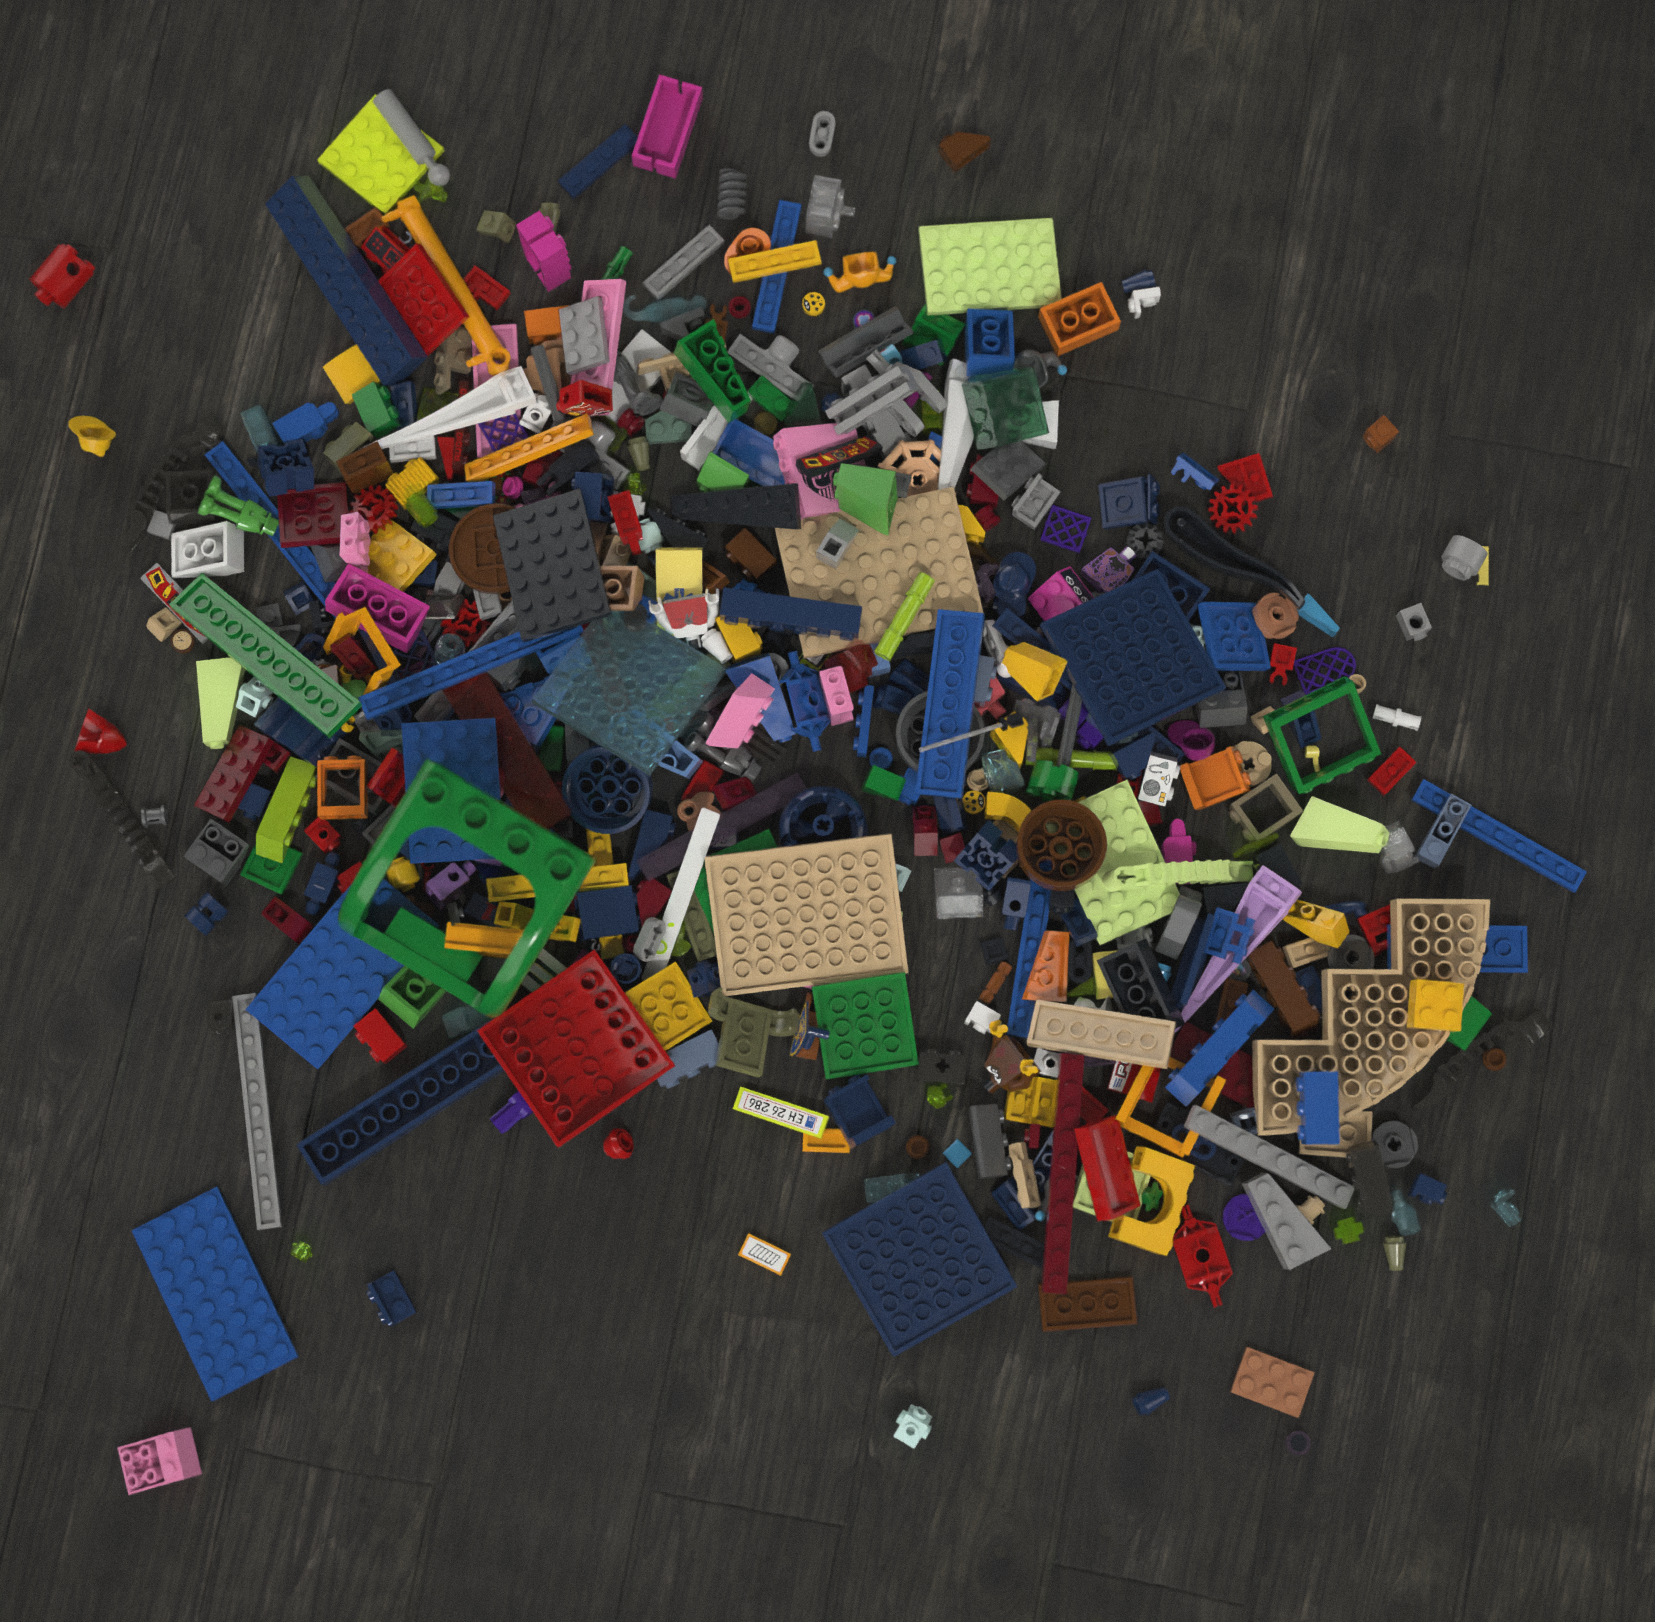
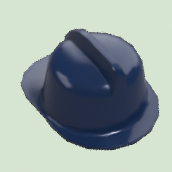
M1014 552L1005 556L1000 563L994 578L993 589L997 598L1002 602L1008 604L1019 603L1027 596L1036 573L1035 562L1030 556L1025 553Z

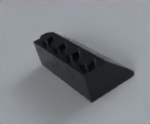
M1147 939L1138 941L1097 960L1121 1013L1176 1022L1175 1029L1185 1025Z

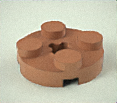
M1279 593L1265 595L1252 609L1255 622L1262 631L1263 636L1267 639L1287 637L1296 629V622L1299 618L1294 604L1287 598L1284 599L1278 596L1280 595ZM1272 612L1279 614L1278 620L1273 617Z

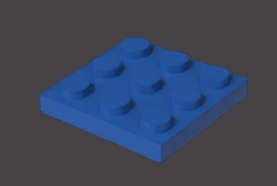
M1202 602L1198 604L1207 655L1217 671H1266L1271 668L1265 637L1258 628L1252 614V609L1257 603Z

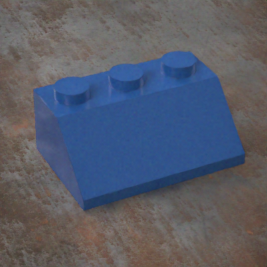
M1299 1072V1077L1296 1078V1090L1300 1092V1101H1297L1296 1108L1297 1115L1301 1118V1125L1297 1127L1298 1139L1301 1140V1144H1340L1338 1072Z

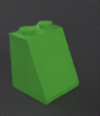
M841 463L840 470L835 472L833 485L836 486L835 499H838L839 509L883 535H889L898 499L896 471Z

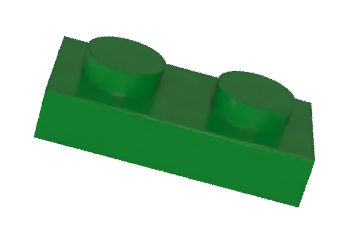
M763 375L747 391L748 395L779 423L796 406Z

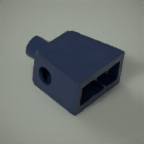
M1007 876L1001 914L1006 915L1005 929L1018 930L1020 917L1025 918L1031 886L1030 880ZM1013 900L1019 901L1017 910L1010 909Z

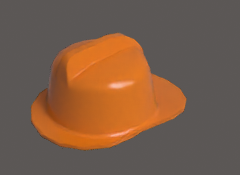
M758 228L743 230L732 242L724 256L726 270L731 274L728 263L730 258L770 250L771 242L769 236Z

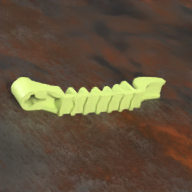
M1222 859L1216 861L1206 860L1200 862L1196 860L1180 863L1174 861L1170 863L1160 862L1158 864L1147 863L1136 866H1121L1104 874L1103 885L1108 891L1115 892L1148 887L1153 884L1160 886L1165 883L1167 885L1175 883L1183 885L1188 882L1190 884L1198 882L1200 884H1214L1220 882V884L1249 883L1254 877L1253 861H1222Z

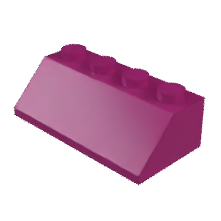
M349 563L325 600L326 611L336 617L340 613L346 616L366 607L386 642L405 653H408L416 640L430 609L429 605ZM361 623L359 629L367 632L363 624Z

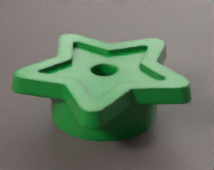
M1154 1182L1152 1187H1146L1142 1194V1203L1146 1205L1145 1211H1150L1152 1208L1158 1210L1159 1199L1163 1191L1159 1190L1157 1182Z

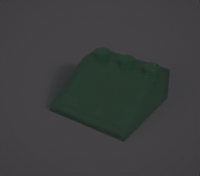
M1034 367L971 376L961 384L977 450L999 447L1049 433Z

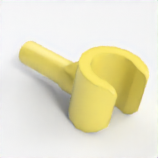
M1305 746V758H1312L1315 772L1320 771L1318 762L1319 748L1317 746Z

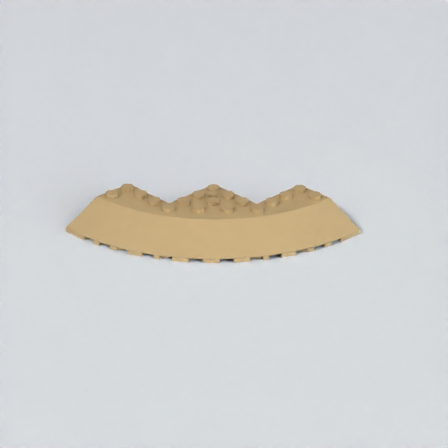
M1490 899L1391 900V970H1322V1040L1252 1041L1253 1095L1258 1136L1297 1132L1298 1125H1301V1118L1297 1115L1296 1108L1297 1101H1300V1092L1296 1090V1078L1299 1077V1072H1338L1339 1120H1342L1377 1104L1387 1095L1402 1087L1408 1079L1427 1064L1431 1056L1444 1044L1450 1035V1031L1407 1028L1410 980L1420 979L1464 983L1463 1011L1471 997L1477 974H1479L1481 969L1480 965L1483 953L1485 952L1487 930H1489ZM1344 991L1352 992V996L1347 998L1344 995Z

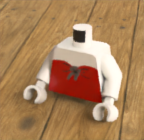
M706 589L704 594L664 600L663 604L660 597L657 598L658 604L656 605L651 604L650 600L648 601L649 610L655 615L659 624L669 634H674L676 639L686 637L688 649L702 647L699 635L705 634L709 628L714 626L715 618L719 614V589H716V594H709L708 589Z

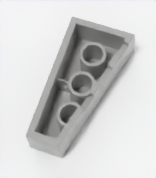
M866 365L841 378V392L845 398L850 396L849 392L859 386L863 388L868 384L867 380L872 378ZM888 410L862 425L867 434L871 435L883 446L882 453H880L883 460L898 445V441H912L907 433H903L900 423ZM901 454L896 461L903 458V455Z
M1260 1173L1242 1182L1245 1192L1265 1229V1233L1283 1269L1291 1270L1331 1249L1268 1173Z

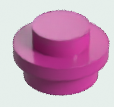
M509 477L503 483V493L510 499H517L523 492V482L519 477Z

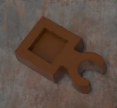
M712 304L710 307L712 319L706 318L705 324L714 319L717 331L725 342L728 322L722 320L727 316V307L723 306V311L718 314L715 312V304Z

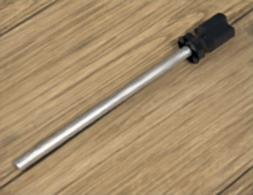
M1017 712L1008 715L1007 720L1001 717L997 724L921 747L919 752L921 753L997 728L1006 731L1008 726L1012 729L1022 726L1024 724L1023 715Z

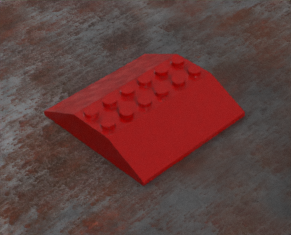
M595 949L510 1007L503 1014L477 1030L558 1148L675 1067V1064Z

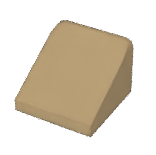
M165 607L149 618L147 628L162 642L182 622Z

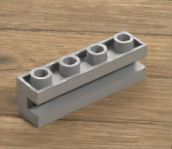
M897 363L885 369L886 373L882 376L876 375L868 379V384L863 388L859 386L849 392L850 396L843 399L842 397L831 403L832 407L825 412L829 419H835L837 425L834 429L837 435L850 433L919 390L908 366L898 365Z

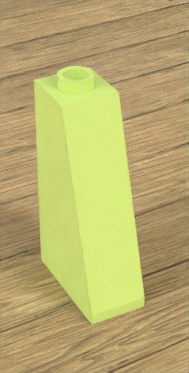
M231 657L196 661L203 743L207 747L210 746V749L224 748V745L229 744L233 734L238 710L236 708L239 697L238 692L243 685L246 670Z
M1312 796L1290 837L1297 845L1303 847L1379 853L1382 847L1387 844L1390 833L1379 822Z

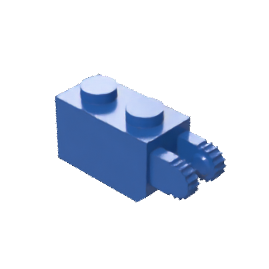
M332 402L323 404L318 408L312 403H306L272 424L283 442L302 439L304 445H306V442L309 440L318 439L325 434V431L328 430L327 424L338 418L339 410Z

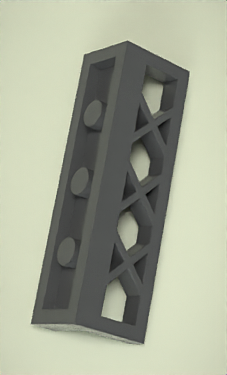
M894 306L818 350L826 369L837 378L865 362L866 358L874 350L877 349L880 352L889 345H894L913 334V331L904 322L899 309Z

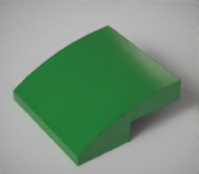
M925 303L912 326L913 334L906 337L902 345L912 348L941 339L946 356L948 357L965 324L947 314L927 315Z

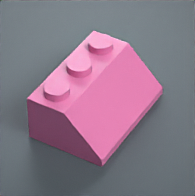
M751 674L732 694L706 744L717 747L739 748L743 742L748 743L755 733L752 728L754 726L757 727L764 717L761 714L763 709L767 710L773 701L771 695L775 688L754 674Z

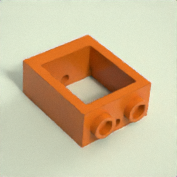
M327 756L324 757V760H317L318 817L321 820L368 818V787H366L368 784V763L365 759H361V756H348L347 760H338V757ZM360 769V805L327 806V770Z

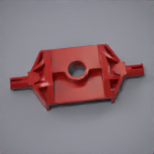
M1190 1205L1183 1206L1181 1212L1184 1224L1173 1235V1246L1187 1284L1186 1288L1207 1292L1210 1295L1213 1308L1223 1305L1218 1291H1220L1219 1288L1233 1272L1216 1223L1196 1220V1218H1193ZM1199 1249H1205L1209 1254L1208 1260L1204 1263L1199 1262L1196 1258V1252Z

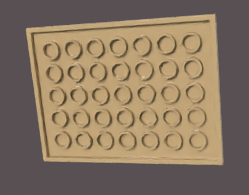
M954 487L912 495L907 498H898L889 535H883L844 511L805 518L801 520V529L774 528L790 597L862 606L858 639L853 638V641H845L839 639L840 636L830 635L829 638H823L812 632H807L806 635L798 634L804 659L879 643L885 633V629L889 628L897 610L907 596L906 592L909 591L919 572L932 577L935 583L925 598V603L920 605L903 637L935 631L938 609L983 613ZM840 518L859 529V532L837 569H834L816 558V551L828 531Z
M891 833L704 857L723 995L731 996L834 983L900 972L908 973Z

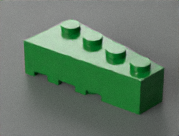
M713 319L679 340L674 354L726 421L730 423L747 412L751 399L740 375L737 374L734 368V362L727 353L725 342L722 336L719 335L716 328L717 325Z

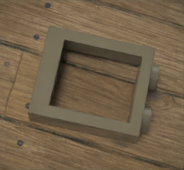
M1277 773L1228 807L1231 819L1236 824L1239 822L1243 828V836L1249 843L1253 842L1254 845L1294 820L1303 812ZM1269 787L1288 815L1259 834L1240 806Z

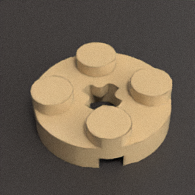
M1242 741L1235 745V750L1239 749L1243 760L1247 761L1250 759L1254 765V769L1249 768L1245 770V765L1241 763L1243 771H1247L1250 776L1251 784L1249 787L1262 784L1271 772V755L1262 745L1256 742Z

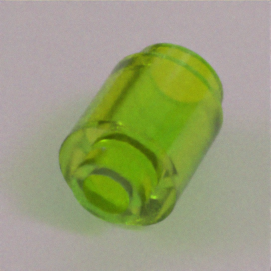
M414 493L406 500V509L419 525L422 524L424 528L430 526L438 519L437 510L424 493Z

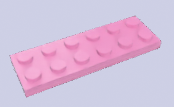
M622 279L584 281L582 301L598 296L603 302L610 362L572 375L571 384L584 380L606 388H613L626 281Z
M492 325L491 328L501 345L510 353L509 370L519 367L517 325ZM472 340V356L474 357L481 353ZM499 360L494 361V362L497 363V364H502V363H503L502 361H499ZM486 362L473 366L474 389L494 377L488 372ZM521 409L515 410V414L520 421L522 414ZM511 415L509 420L516 422L513 415ZM494 419L485 422V425L492 427ZM497 420L495 428L503 430L505 422ZM508 423L506 431L514 433L516 425ZM476 424L477 458L479 459L493 453V450L481 428ZM519 427V428H518V431H517V434L523 435V434H522V431H521V429H520V427ZM484 428L487 435L489 436L491 430ZM494 431L492 438L500 440L502 433ZM505 434L503 441L511 443L512 435ZM516 437L514 444L522 441L523 438ZM492 442L495 449L497 450L499 443ZM502 444L500 449H503L508 446Z

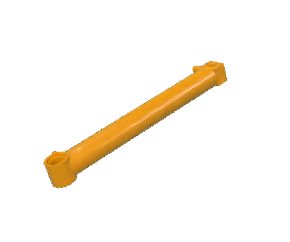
M415 195L397 202V208L381 217L382 221L386 223L398 218L403 221L416 244H422L469 315V318L463 324L481 354L467 360V367L486 362L487 370L492 376L509 370L510 353L501 345L421 209ZM499 360V361H502L503 363H502V364H497V363H495L494 361Z

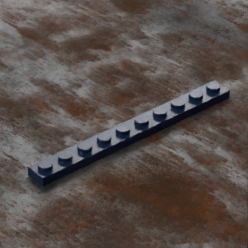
M1008 608L1003 611L992 625L994 629L1014 645L1026 642L1056 655L1051 644ZM1064 669L1059 682L1071 691L1072 681ZM1152 726L1128 736L1133 741L1148 732H1154L1156 737L1152 752L1177 758V764L1184 756V753Z

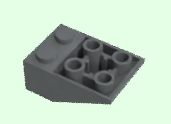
M1217 671L1226 689L1196 704L1199 727L1246 725L1248 707L1241 671Z

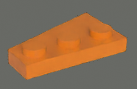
M1044 931L1022 1000L1067 1001L1069 932Z

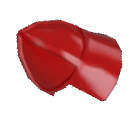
M88 708L74 753L107 754L126 747L127 742L118 728Z

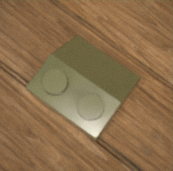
M355 422L353 425L345 427L341 436L336 441L332 440L329 442L323 454L341 473L336 463L337 460L356 452L359 448L373 443L375 440L368 430Z

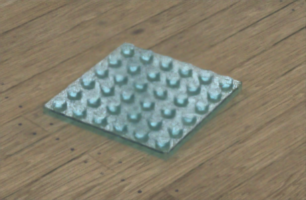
M611 611L612 616L593 621L588 625L533 697L532 703L650 776L724 676L726 668L634 611Z

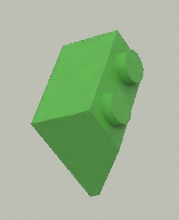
M712 452L708 454L696 480L697 487H699L698 490L701 493L750 488L748 474Z

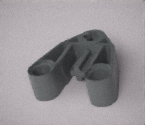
M1183 885L1179 888L1180 895L1172 913L1167 917L1155 949L1156 952L1176 960L1198 916L1202 905L1200 901L1203 896L1202 893Z

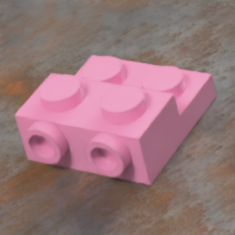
M359 512L341 515L340 556L347 564L349 563L367 573V567L370 565L368 553L371 543L368 534L370 531L369 523Z

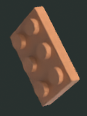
M1246 1347L1230 1392L1299 1418L1314 1372Z

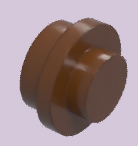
M1496 1047L1487 1049L1482 1057L1484 1066L1491 1071L1502 1069L1507 1060L1503 1050Z
M912 1136L906 1143V1151L914 1159L924 1158L929 1152V1142L923 1136Z

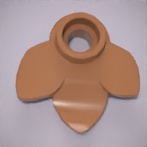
M699 792L692 799H686L679 804L677 809L678 816L682 821L687 822L688 830L692 834L702 808L718 813L720 815L718 823L723 820L722 813L711 805L714 799L713 793ZM686 808H692L694 812L691 815H687L684 811Z

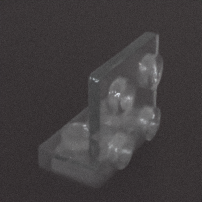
M1022 698V700H1016L1014 707L1016 713L1019 712L1025 718L1043 723L1039 738L1043 739L1041 746L1050 748L1061 713L1051 706L1045 705L1044 708L1037 706L1034 701Z

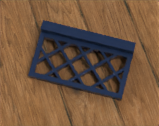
M422 628L413 643L410 655L400 653L397 648L392 651L396 658L401 656L408 658L405 671L395 669L387 684L390 685L407 678V675H414L415 673L409 672L412 660L423 663L421 671L426 670L428 664L433 666L441 664ZM359 629L379 669L387 667L388 665L369 634ZM417 645L427 648L428 651L425 659L414 657Z
M1210 913L1204 919L1196 918L1189 933L1171 989L1172 996L1178 1009L1181 1011L1188 1004V1000L1201 978L1208 954L1204 953L1215 918V915Z

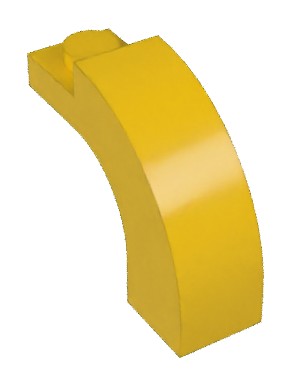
M987 792L985 819L1005 821L1011 824L1019 833L1023 820L1031 812L1030 808L1011 795ZM1034 841L1031 843V846H1039L1040 842Z
M499 901L494 924L509 929L525 930L534 914V909L517 903ZM562 916L549 939L576 942L580 919Z

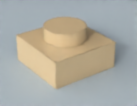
M1271 706L1251 716L1252 723L1262 734L1269 732L1263 716L1274 711Z

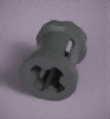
M161 805L160 808L152 809L142 807L141 820L143 827L147 828L149 825L154 824L168 825L169 814L167 806Z

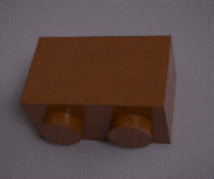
M746 528L725 546L726 558L733 565L737 563L743 569L741 571L742 574L749 581L753 579L756 583H759L777 566V560Z

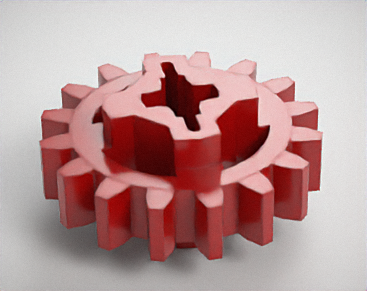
M1231 484L1229 490L1222 486L1223 492L1220 494L1215 491L1216 500L1210 499L1209 501L1214 505V507L1208 508L1209 513H1214L1210 519L1212 522L1218 521L1215 525L1217 529L1224 526V533L1232 529L1233 534H1236L1238 528L1245 532L1244 526L1246 524L1250 527L1253 526L1250 519H1257V515L1253 511L1259 510V507L1252 504L1257 499L1255 496L1249 497L1251 495L1250 489L1243 492V485L1235 489L1234 484ZM1229 495H1238L1236 498L1227 497ZM1246 502H1248L1249 507L1247 515L1243 512ZM1227 503L1233 507L1237 505L1239 514L1234 511L1230 512ZM1219 504L1223 506L1221 516L1218 513ZM1231 520L1240 521L1238 523H1229Z
M379 485L376 490L373 486H369V491L367 492L362 489L361 496H354L356 502H350L349 505L353 509L348 511V513L359 512L368 521L370 531L372 530L374 534L378 533L379 528L385 531L386 524H393L390 520L391 517H397V514L394 512V510L399 508L395 503L397 501L387 488L383 489Z
M464 599L462 604L456 600L453 604L454 607L449 605L446 609L447 612L443 613L442 618L445 620L440 623V626L446 627L442 632L443 635L455 634L461 637L463 647L467 650L470 644L473 647L487 628L490 627L491 622L486 621V619H480L476 601H473L470 605L467 599ZM455 614L456 621L452 624V616ZM480 625V631L478 634H476V627ZM450 636L448 642L450 643L452 642L451 640H455V647L458 648L462 644L461 641L459 643L458 637L451 638Z

